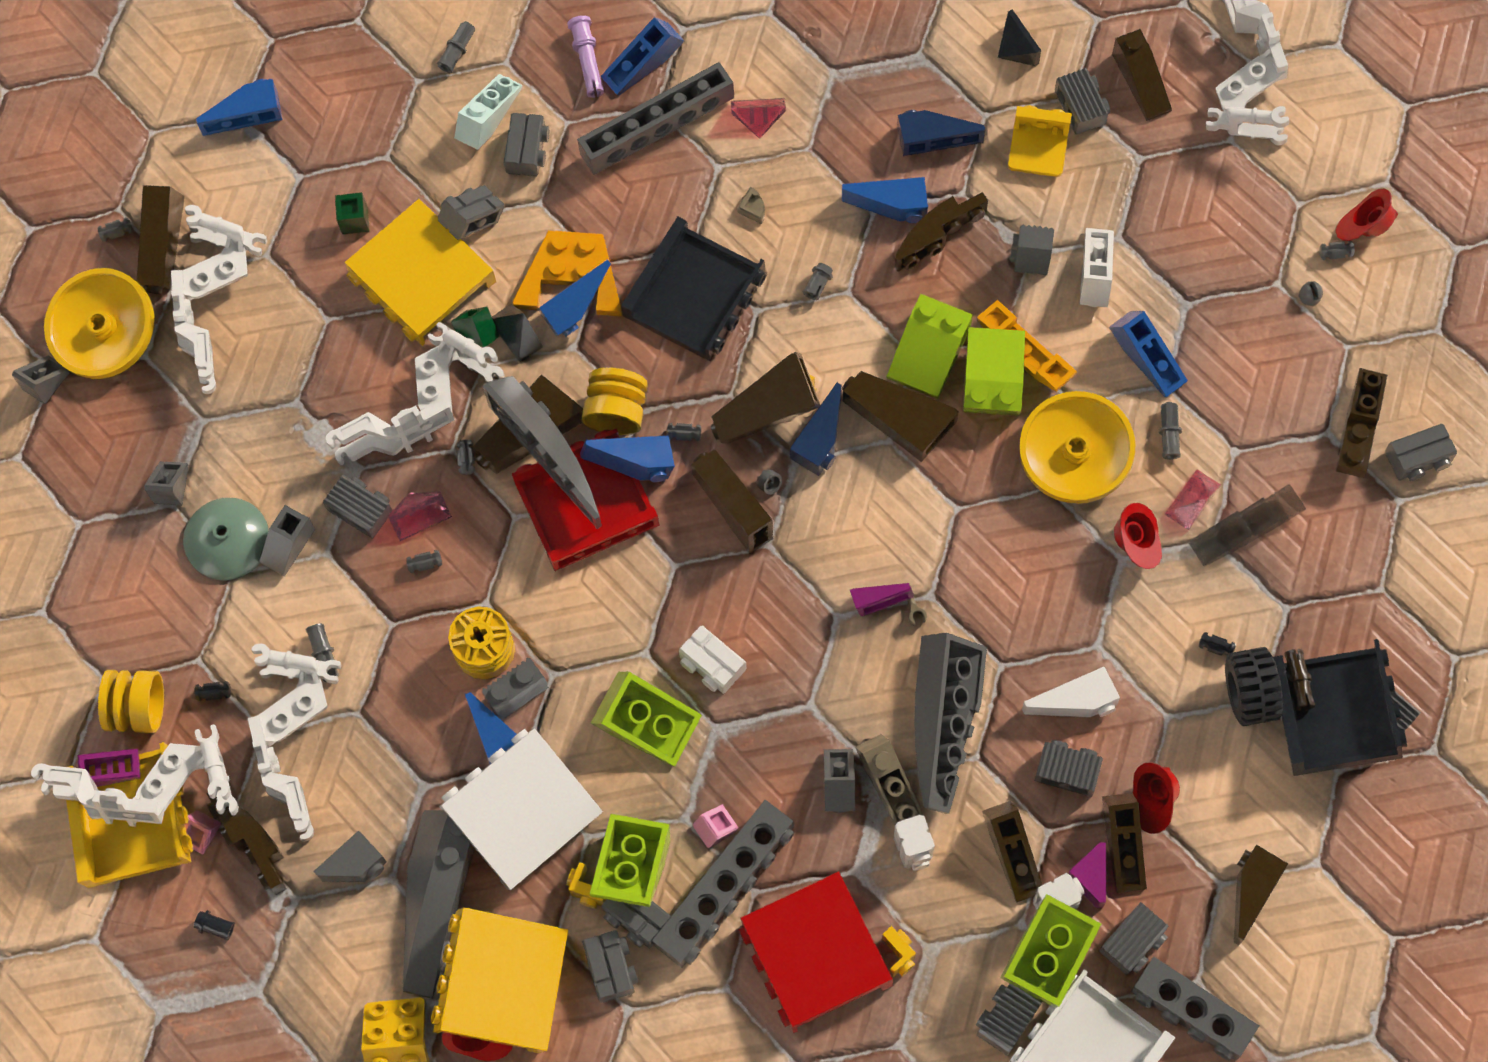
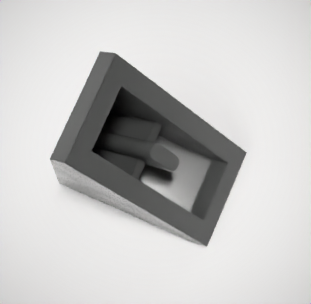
M48 355L14 370L12 376L23 391L46 404L69 375L70 371Z
M159 462L144 485L146 493L154 504L183 505L188 463Z

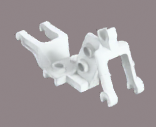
M1222 0L1225 3L1235 33L1258 34L1259 40H1256L1260 56L1254 58L1216 87L1223 111L1218 108H1208V117H1216L1218 120L1215 122L1206 121V130L1217 131L1224 129L1230 135L1251 137V139L1265 138L1270 139L1275 145H1284L1287 142L1288 135L1281 133H1283L1284 127L1289 124V117H1282L1286 112L1284 106L1276 107L1273 111L1258 110L1255 107L1254 109L1245 108L1248 102L1276 81L1287 78L1288 63L1280 44V33L1275 30L1273 24V13L1269 11V7L1265 3L1257 0Z
M188 205L185 207L186 214L194 216L187 217L186 222L191 232H197L190 234L191 242L200 243L204 240L216 244L217 247H225L220 254L183 271H171L173 318L178 345L184 352L195 358L200 383L209 384L202 387V392L204 394H211L216 389V381L214 378L213 351L210 335L207 329L194 326L193 311H191L190 301L199 299L247 277L246 250L252 255L261 256L262 249L254 247L253 244L256 242L266 244L267 237L264 234H252L243 231V227L223 220L219 216L213 217L204 214L196 205Z
M438 322L436 326L443 334L439 337H435L431 333L427 335L430 342L437 347L415 358L418 406L421 411L419 412L416 405L410 409L400 411L395 417L391 418L394 426H390L368 412L338 429L330 431L326 435V442L331 449L335 448L334 440L336 439L343 445L357 439L344 447L338 448L335 452L337 462L343 465L344 456H347L351 461H355L372 451L394 456L405 447L407 453L413 451L410 445L425 437L427 442L432 441L430 433L455 420L452 413L449 366L452 361L458 360L471 371L474 370L485 377L486 382L494 381V377L502 379L505 378L503 370L485 361L486 358H490L493 362L498 361L494 349L491 347L482 348L475 344L471 338L467 339L454 330H448L446 325Z
M256 644L252 647V652L262 655L255 658V664L257 666H267V668L259 672L262 678H269L273 675L287 676L289 679L299 678L297 687L258 716L248 718L253 739V748L258 761V769L267 794L288 805L289 814L292 821H294L296 831L304 832L307 830L306 833L300 835V840L302 842L309 841L314 836V828L311 825L303 788L298 777L277 774L281 772L274 748L270 746L282 741L327 709L328 706L321 679H324L327 683L337 684L339 681L338 676H330L327 673L331 668L341 669L342 665L337 660L318 661L311 656L293 654L291 651L269 650L265 644Z
M214 724L210 725L212 735L209 738H202L200 729L195 730L196 739L200 746L170 743L138 788L133 799H128L125 793L114 788L98 791L96 784L86 769L50 766L41 763L35 765L31 771V776L35 781L39 779L40 774L43 775L44 782L41 786V791L44 795H48L50 789L53 788L55 798L80 801L90 818H103L106 824H112L113 819L126 820L129 826L135 827L136 822L162 824L165 810L189 775L197 769H204L208 774L210 782L208 794L212 799L217 797L216 808L219 814H223L225 808L229 806V811L234 816L239 808L236 799L231 794L230 779L226 774L223 758L218 746L220 737Z

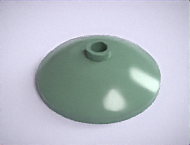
M238 498L216 499L200 507L189 519L183 537L184 551L189 562L202 575L215 580L237 579L247 575L260 564L259 561L269 527L262 513L253 504ZM221 529H227L225 535H218V532Z

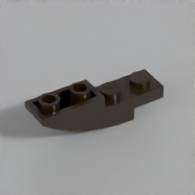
M981 192L961 204H958L954 196L929 211L912 228L902 242L895 256L896 271L899 272L904 268L911 269L921 259L939 254L945 247L946 234L952 235L958 232L966 223L970 221L977 222L982 219L987 213L988 199L984 193Z
M1359 368L1339 446L1337 472L1365 478L1375 429L1379 421L1387 374Z
M207 793L211 801L207 804V807L215 820L220 818L224 828L220 829V832L228 845L233 843L238 850L246 847L244 851L252 865L257 862L261 873L257 874L265 890L270 888L276 895L285 891L287 888L274 863L283 859L284 856L269 834L241 806H239L238 812L234 816L231 815L229 806L225 808L223 814H219L216 808L217 797L212 799Z

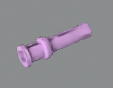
M582 15L573 17L568 21L567 25L569 30L572 31L574 38L572 47L579 54L587 96L594 98L593 87L596 88L598 97L604 93L594 53L596 39L591 35L590 26L592 22L590 17Z

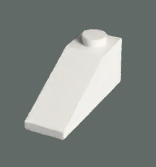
M1086 228L1080 305L1108 307L1113 270L1114 231Z
M1102 667L1024 701L1022 711L1024 715L1092 717L1099 714L1100 717H1103L1116 710L1115 706H1117L1120 696L1105 667Z

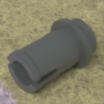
M818 263L817 266L813 267V274L803 290L804 295L816 301L819 300L827 281L833 278L832 268L823 263Z

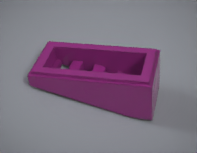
M909 583L850 589L855 607L862 617L911 599L914 596Z
M138 749L77 755L78 768L86 769L89 775V766L95 765V776H91L97 787L141 779ZM130 758L131 772H125L124 759ZM113 761H118L119 773L113 774ZM102 763L107 764V774L105 775L101 773Z

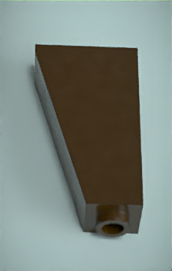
M143 185L136 281L150 294H162V289L171 290L172 286L171 271L174 270L184 195L170 186Z
M794 352L788 355L712 415L713 424H711V430L715 439H720L721 443L729 444L820 408L821 405L802 354Z
M860 371L856 377H849L842 387L843 402L920 462L928 456L958 420L959 411L954 407L863 371Z
M542 374L529 387L533 393L531 397L537 403L542 401L551 413L549 415L550 419L562 435L582 423L583 408ZM500 419L472 447L476 456L474 458L476 463L486 471L490 468L496 474L530 454Z
M714 449L710 453L704 452L694 459V463L691 464L692 475L747 552L751 554L773 540V521L719 453Z

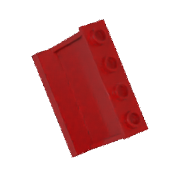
M615 428L611 431L608 429L600 431L590 440L619 438L618 430ZM577 441L569 447L578 460L591 489L602 524L598 529L538 462L535 464H524L517 468L516 472L512 473L514 484L554 571L660 526L658 514L654 506H651L640 480L582 459L580 452L585 443L584 441Z
M839 871L740 918L743 927L738 930L746 946L752 945L755 954L751 956L758 973L765 972L768 982L764 983L771 1000L777 998L781 1009L777 1010L784 1027L790 1025L793 1033L798 1032L797 1027L879 988L881 991H884L893 986V979Z

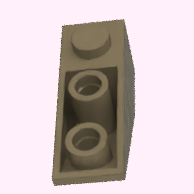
M880 734L856 746V751L893 824L896 825L899 821L917 815L924 816L890 740Z

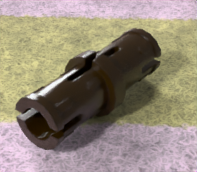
M1292 649L1284 653L1290 676L1287 679L1288 685L1293 690L1296 710L1302 711L1303 707V710L1307 711L1315 707L1310 687L1312 677L1311 674L1307 673L1303 655L1304 651L1298 649V653H1296V649Z

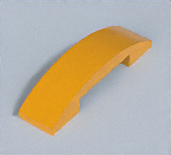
M998 300L977 317L978 322L983 328L1025 331L1024 370L1048 388L1057 392L1077 374V371L1057 353L1052 355L1017 323V317Z

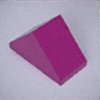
M1103 842L1096 845L1068 873L1072 879L1076 877L1080 881L1085 892L1083 895L1096 908H1103L1106 903V843Z

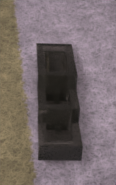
M1288 484L1266 499L1264 497L1241 512L1236 511L1188 543L1205 567L1282 525L1306 510V507L1292 486Z

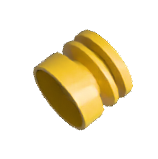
M610 367L592 370L588 378L589 385L586 392L589 398L584 402L582 422L587 427L598 432L607 429L611 431L617 428L619 435H631L639 432L643 418V408L641 405L645 403L647 380L643 376L625 369Z
M477 606L466 609L456 616L452 622L448 635L449 645L457 664L464 673L473 678L489 679L499 676L508 669L514 658L515 645L508 624L500 613L488 607ZM482 635L484 641L479 643L476 637Z
M106 670L101 679L98 695V715L101 728L104 731L112 732L117 729L119 732H124L131 723L134 732H157L161 724L164 708V686L159 671L139 670L135 673L132 680L131 673L128 670H122L119 673L117 670Z

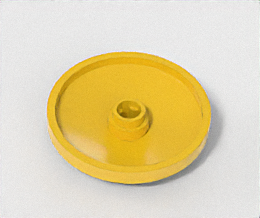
M109 268L90 269L66 281L51 299L44 321L45 340L55 360L70 372L90 379L112 377L134 365L147 349L154 330V310L147 292L129 275Z
M1065 392L1043 401L1027 418L1020 436V458L1027 477L1041 492L1062 502L1089 503L1108 496L1125 481L1134 462L1135 436L1128 418L1113 402L1090 392Z

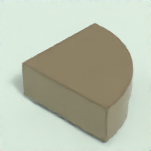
M750 187L738 206L737 212L762 224L765 217L764 202L759 192Z

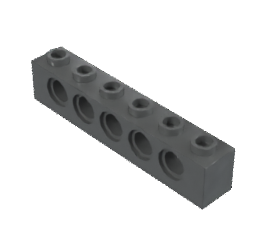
M718 62L578 138L580 155L592 174L595 175L734 99L733 81L721 63Z
M764 800L652 940L654 947L681 968L686 963L691 965L701 952L698 947L705 939L710 941L720 928L718 922L724 915L729 917L737 908L739 902L736 900L744 891L747 894L756 884L758 879L755 876L760 869H768L775 860L776 855L773 853L780 844L785 847L795 833L792 831L794 821L767 800ZM766 832L771 835L772 839L768 844L761 845L755 841V837L759 833ZM744 855L753 859L752 865L748 868L739 867L736 864L739 857ZM723 879H730L735 885L732 890L723 892L718 888L719 882ZM703 903H713L716 906L714 913L711 915L701 914L699 908ZM693 926L696 928L697 933L692 939H684L680 936L682 928Z

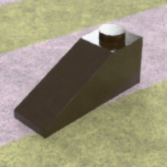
M1141 29L1115 38L1112 55L1146 121L1171 112L1172 107L1153 52Z
M1132 793L1102 796L1105 828L1116 892L1147 889L1139 803Z
M1011 801L983 810L982 813L990 838L1016 903L1034 897L1038 887L1042 886V882L1019 809Z
M1257 844L1251 852L1246 849L1237 863L1241 867L1237 875L1234 943L1240 945L1245 939L1288 865L1287 862Z

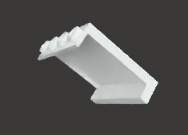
M524 728L511 739L514 743L513 746L507 751H504L502 747L488 758L491 763L484 770H481L479 767L465 777L468 783L460 790L456 786L450 789L441 797L444 803L439 806L441 810L448 814L499 876L501 883L507 890L514 888L603 812L535 728L530 732H527Z
M1083 970L1080 976H1075L1060 1007L1054 1008L1049 1006L1046 1010V1013L1050 1015L1044 1025L1038 1022L1027 1036L1032 1040L1025 1050L1019 1047L1009 1062H1158L1175 1037L1166 1030L1162 1033L1087 977L1088 972Z

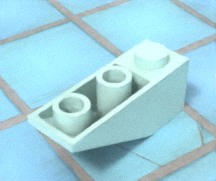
M498 74L458 112L454 139L478 150L493 135L522 89V84Z

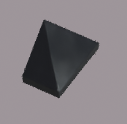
M1014 10L1008 11L997 58L1031 66L1038 65L1041 49Z
M512 304L492 316L499 336L519 362H522L543 348L525 314Z

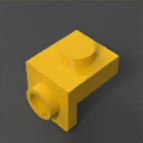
M579 862L577 869H571L566 885L570 886L569 892L571 896L580 899V904L596 909L597 905L602 906L607 899L590 896L592 885L583 882L587 867Z
M891 926L882 934V940L900 959L889 969L891 977L894 978L898 973L904 976L915 966L913 960L916 957V952L909 946L912 941L901 929L896 931Z

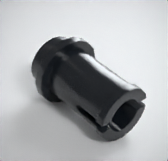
M209 910L206 912L200 911L194 922V928L198 929V933L207 932L224 938V940L230 939L235 927V922L211 915Z

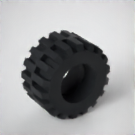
M1266 647L1228 653L1225 662L1226 686L1230 704L1238 722L1242 726H1249L1280 720L1283 710L1282 687L1275 660Z

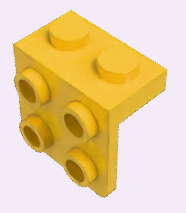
M1031 105L1017 106L1008 168L1011 171L1060 177L1063 173L1072 113H1065L1059 109L1043 110Z
M423 998L369 1002L364 1006L361 1048L364 1062H429L424 1040L426 1005Z

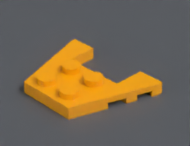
M548 230L513 300V306L517 309L537 310L540 304L542 284L570 286L607 259L609 260L604 235ZM610 265L598 287L596 314L622 316L621 305Z

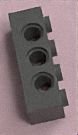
M1154 956L1131 990L1136 995L1134 999L1147 1008L1155 1007L1162 1012L1161 1017L1175 1026L1179 1023L1188 1029L1187 1034L1200 1043L1208 1042L1215 1047L1214 1052L1228 1061L1231 1058L1237 1061L1241 1057L1260 1026ZM1169 987L1172 989L1174 1000H1163L1159 995V988ZM1194 1004L1198 1006L1201 1012L1200 1018L1194 1019L1189 1017L1185 1010L1186 1005ZM1220 1021L1224 1023L1227 1028V1034L1225 1036L1215 1034L1212 1029L1213 1022Z

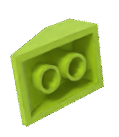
M920 294L909 317L886 378L938 399L968 335V328L971 327L973 314Z
M968 328L963 412L1020 415L1023 394L1025 331Z
M626 671L618 672L591 724L613 737L675 767L702 714L633 673Z
M610 814L590 896L650 907L664 869L670 845V825Z
M1046 894L1000 978L1054 1008L1060 1007L1102 923Z

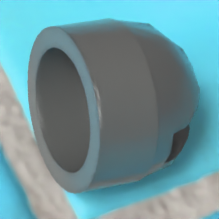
M1315 281L1305 283L1299 292L1300 300L1308 306L1318 304L1323 296L1322 286ZM1311 288L1314 289L1315 294H1316L1317 297H1314V298H1313V293H1312Z
M763 470L762 474L757 477L758 487L766 494H774L781 487L782 477L773 470Z

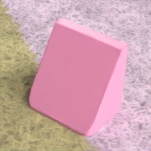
M723 804L700 815L693 824L694 829L707 848L715 846L739 829Z
M194 811L188 815L189 821L188 824H185L187 835L191 837L193 850L204 854L218 831L221 822L199 811Z

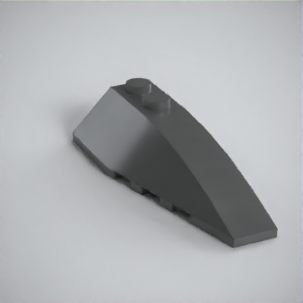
M513 376L485 383L483 389L489 408L597 529L600 528L602 524L589 484L567 441L550 419L549 415L551 413L542 401L537 403L531 397L533 393L524 381L519 383Z
M950 633L921 636L914 716L915 751L924 808L944 814L950 813L959 782L957 771L959 765L964 764L967 755L964 751L966 740L972 737L974 726L971 723L974 713H979L981 707L987 653L986 646Z
M424 810L407 867L403 992L433 999L443 964L444 948L449 943L451 932H448L450 917L458 910L475 847L444 810Z

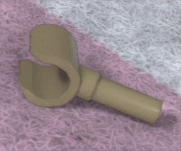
M914 598L908 599L907 602L910 609L909 623L913 626L916 625L913 619V614L915 613L921 614L925 623L927 619L925 610L918 608Z

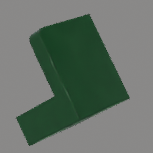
M363 193L335 195L336 221L341 233L370 232L368 206Z
M488 306L466 310L451 321L456 332L467 339L471 338L475 344L482 348L499 338Z

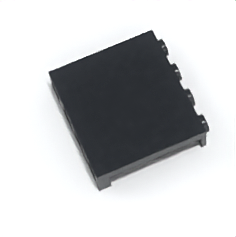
M677 216L622 303L623 317L711 361L714 354L718 355L722 351L726 341L724 338L727 333L735 330L739 322L738 315L741 310H746L753 299L752 293L756 286L761 287L767 276L765 260L760 259L757 264L688 229L687 221Z
M1374 639V648L1305 660L1307 673L1311 674L1312 677L1310 687L1315 707L1304 711L1303 707L1302 711H1297L1295 708L1293 690L1288 685L1287 680L1290 677L1287 663H1284L1283 655L1273 657L1281 681L1283 695L1281 716L1293 776L1403 758L1402 747H1407L1404 729H1398L1396 720H1401L1398 702L1392 703L1391 693H1395L1392 675L1386 676L1385 667L1389 666L1388 654L1386 649H1380L1378 639Z

